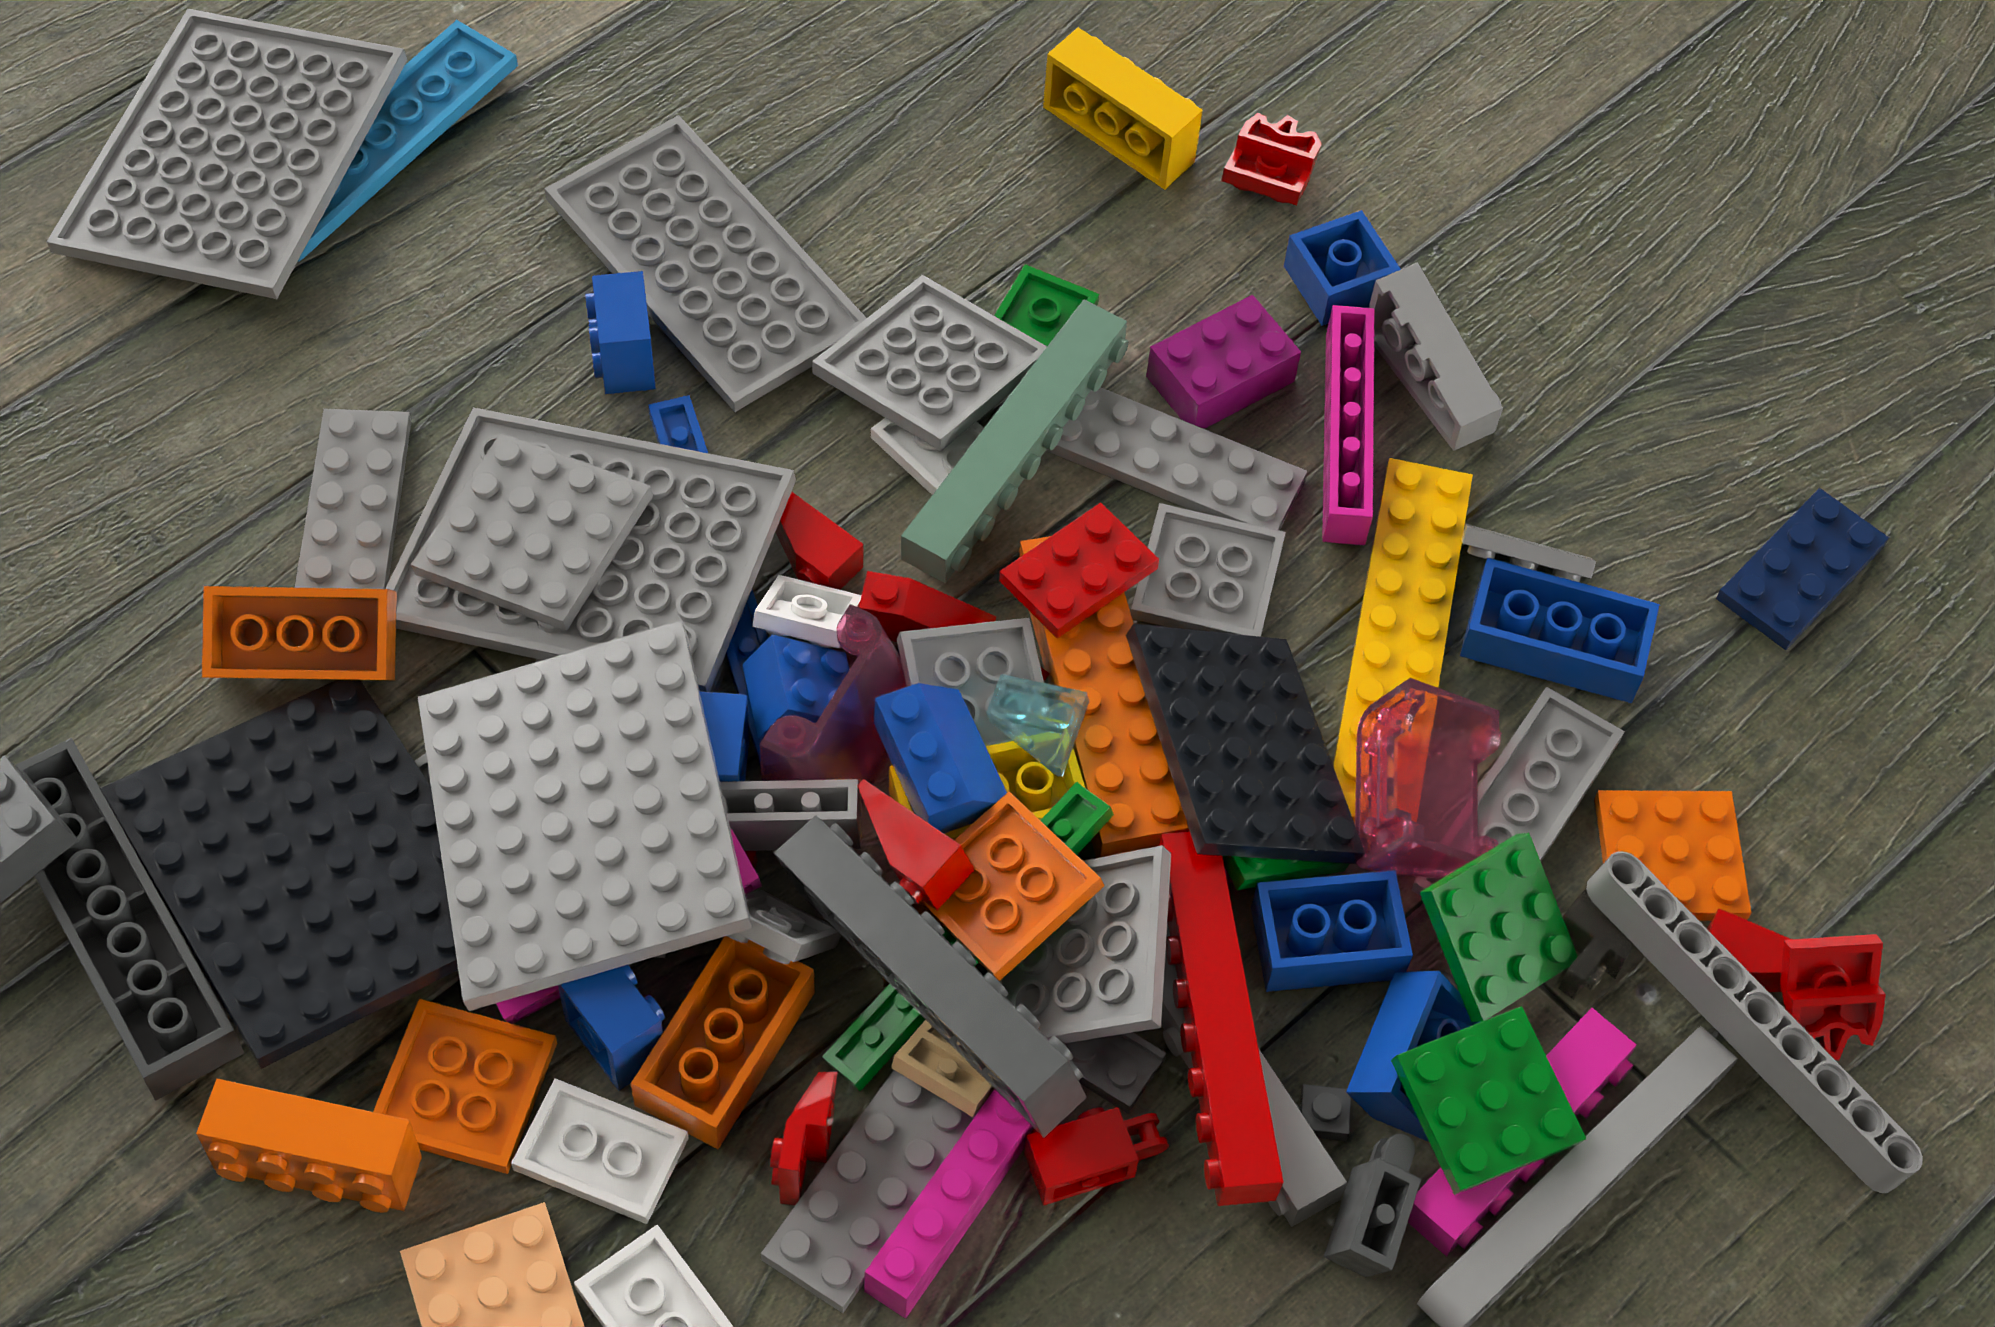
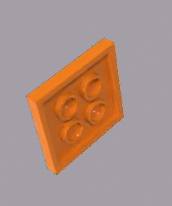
M1598 790L1594 801L1603 863L1611 854L1617 851L1633 854L1699 921H1712L1718 908L1748 920L1751 915V906L1732 791Z
M1008 792L954 840L961 845L975 870L938 911L922 900L919 903L989 973L1000 981L1104 887L1101 877L1012 793Z
M419 999L373 1112L410 1120L419 1149L422 1151L508 1174L557 1045L556 1036Z

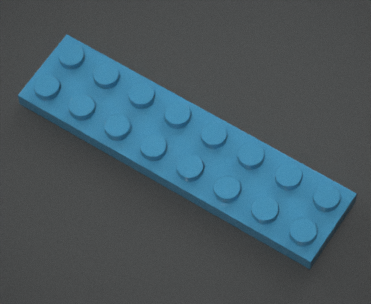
M456 20L404 65L298 262L305 258L518 66L516 54Z

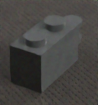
M1398 1133L1389 1138L1379 1140L1373 1148L1370 1161L1352 1168L1328 1241L1324 1258L1363 1277L1393 1270L1421 1181V1178L1409 1173L1415 1154V1145L1408 1135Z

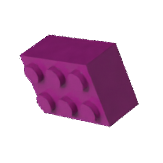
M1252 294L1150 346L1146 377L1181 420L1205 429L1295 382L1301 351Z

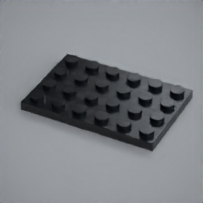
M1133 624L1127 632L1126 638L1197 854L1357 864L1365 854L1287 639Z

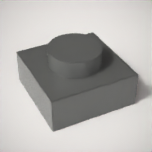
M1303 1084L1300 1097V1112L1318 1138L1347 1141L1350 1128L1351 1097L1346 1093L1347 1089Z

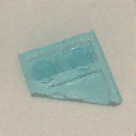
M1001 674L986 713L989 721L1052 773L1063 777L1089 704L1087 692Z

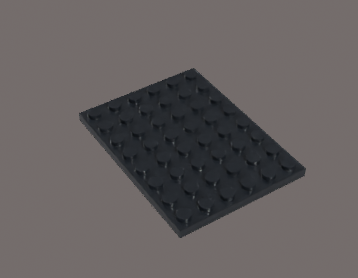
M335 680L100 788L140 862L260 1069L458 970L431 786L361 680Z

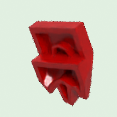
M1256 113L1242 127L1238 135L1236 147L1224 167L1221 181L1234 185V187L1243 191H1253L1271 197L1277 202L1290 203L1297 206L1310 180L1322 143L1316 132H1296L1298 121L1289 115L1285 116L1278 123L1271 124L1267 122L1266 116Z
M1877 934L1784 940L1780 985L1785 1009L1814 1039L1819 1037V1044L1837 1061L1840 1060L1847 1040L1852 1035H1857L1861 1044L1873 1046L1883 1022L1886 994L1879 986L1883 942Z
M818 1072L796 1105L793 1113L787 1119L783 1138H774L770 1167L773 1168L771 1185L779 1186L780 1204L796 1205L800 1200L807 1160L827 1163L835 1110L834 1099L838 1072Z

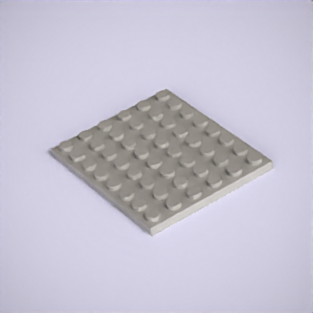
M187 9L48 238L47 244L51 253L277 299L407 62L404 49Z
M473 407L385 588L397 591L396 629L545 660L682 620L688 637L699 691L710 692L795 485L794 470ZM500 433L651 486L653 492L651 501L567 631L417 576L411 567L412 562Z
M682 620L418 696L462 998L469 1011L752 928L688 637Z

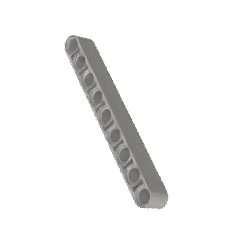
M1617 851L1611 854L1590 877L1586 887L1592 902L1869 1188L1879 1193H1889L1916 1173L1922 1166L1923 1156L1915 1141L1638 858L1624 851Z
M1702 1026L1697 1028L1585 1136L1586 1140L1576 1145L1423 1294L1417 1305L1439 1327H1470L1730 1071L1738 1058Z

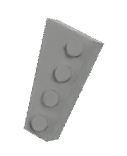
M1418 262L1376 280L1369 308H1374V346L1445 441L1455 451L1494 433L1503 409L1500 399L1490 387Z

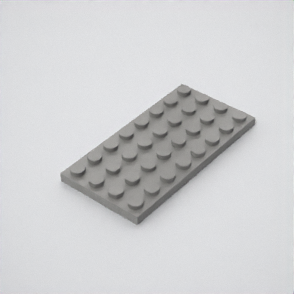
M679 115L545 188L547 201L612 274L643 271L648 315L734 412L811 368L814 359L867 319Z

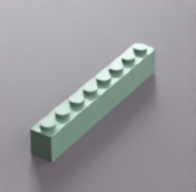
M1085 299L1080 303L901 535V560L943 583L948 581L955 570L961 572L965 568L978 540L984 541L989 536L995 524V517L1001 509L1008 510L1011 507L1024 479L1030 480L1035 475L1041 462V456L1047 449L1053 450L1057 446L1063 434L1065 424L1069 419L1075 421L1085 405L1087 395L1091 390L1094 392L1099 390L1106 378L1109 366L1112 362L1119 363L1125 355L1129 345V341L1125 339L1126 320Z

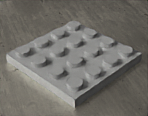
M921 275L812 361V372L817 377L937 450L942 451L1016 388L1047 346L926 276Z
M500 433L412 562L411 567L417 576L567 631L651 501L653 492L648 484Z
M1163 845L1085 860L1084 862L1101 877L1104 887L999 981L1008 992L1006 998L1015 1008L1019 1004H1023L1039 1021L1041 1026L1038 1029L1048 1040L1054 1035L1064 1044L1161 1028L1171 853Z

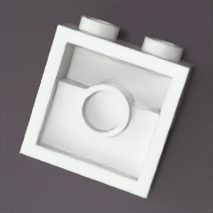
M778 575L756 608L752 627L764 629L771 635L781 637L792 636L808 640L813 645L825 648H840L841 644L848 645L858 628L859 604L862 595Z

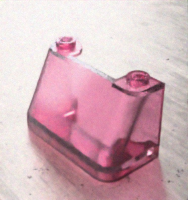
M849 604L836 627L838 643L846 650L850 670L816 723L803 717L792 715L778 719L770 727L760 743L762 781L858 779L860 783L865 779L872 785L876 782L890 758L874 725L875 698L907 686L901 658L882 625L871 613L852 604Z
M1409 678L1371 704L1364 711L1357 728L1355 826L1365 851L1363 857L1356 861L1359 867L1372 872L1395 870L1396 875L1442 879L1499 845L1498 841L1485 835L1478 837L1477 764L1495 753L1501 742L1499 710Z

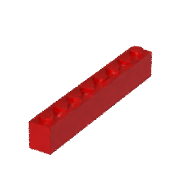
M1190 832L1162 834L1159 846L1163 845L1171 853L1167 917L1170 936L1166 937L1165 951L1167 962L1169 965H1175L1178 978L1173 981L1174 1004L1176 1008H1183L1185 1023H1182L1180 1028L1182 1049L1184 1053L1191 1052L1193 1068L1188 1070L1189 1090L1192 1098H1199L1201 1113L1196 1115L1197 1136L1200 1143L1207 1144L1209 1159L1204 1161L1206 1186L1208 1190L1215 1189L1217 1206L1276 1201L1284 1181L1223 858L1219 855L1197 854Z

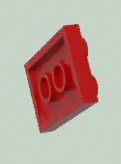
M1100 502L1000 570L999 581L1058 639L1156 571L1159 558Z

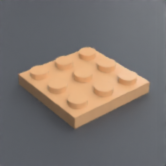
M545 1202L400 1251L422 1327H584Z

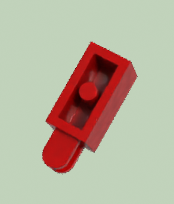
M1098 1107L1083 1112L1077 1117V1120L1061 1125L1058 1124L1044 1138L1033 1129L1031 1134L1026 1136L1024 1154L1043 1206L1134 1178L1139 1160L1160 1154L1169 1147L1166 1137H1160L1157 1125L1160 1121L1157 1114L1148 1113L1124 1121L1119 1107L1107 1111L1104 1108ZM1139 1134L1142 1142L1133 1145L1130 1136Z

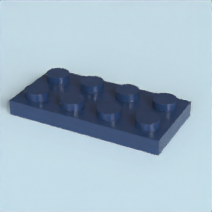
M1819 488L1720 589L1716 599L1777 645L1787 650L1884 548L1889 537Z

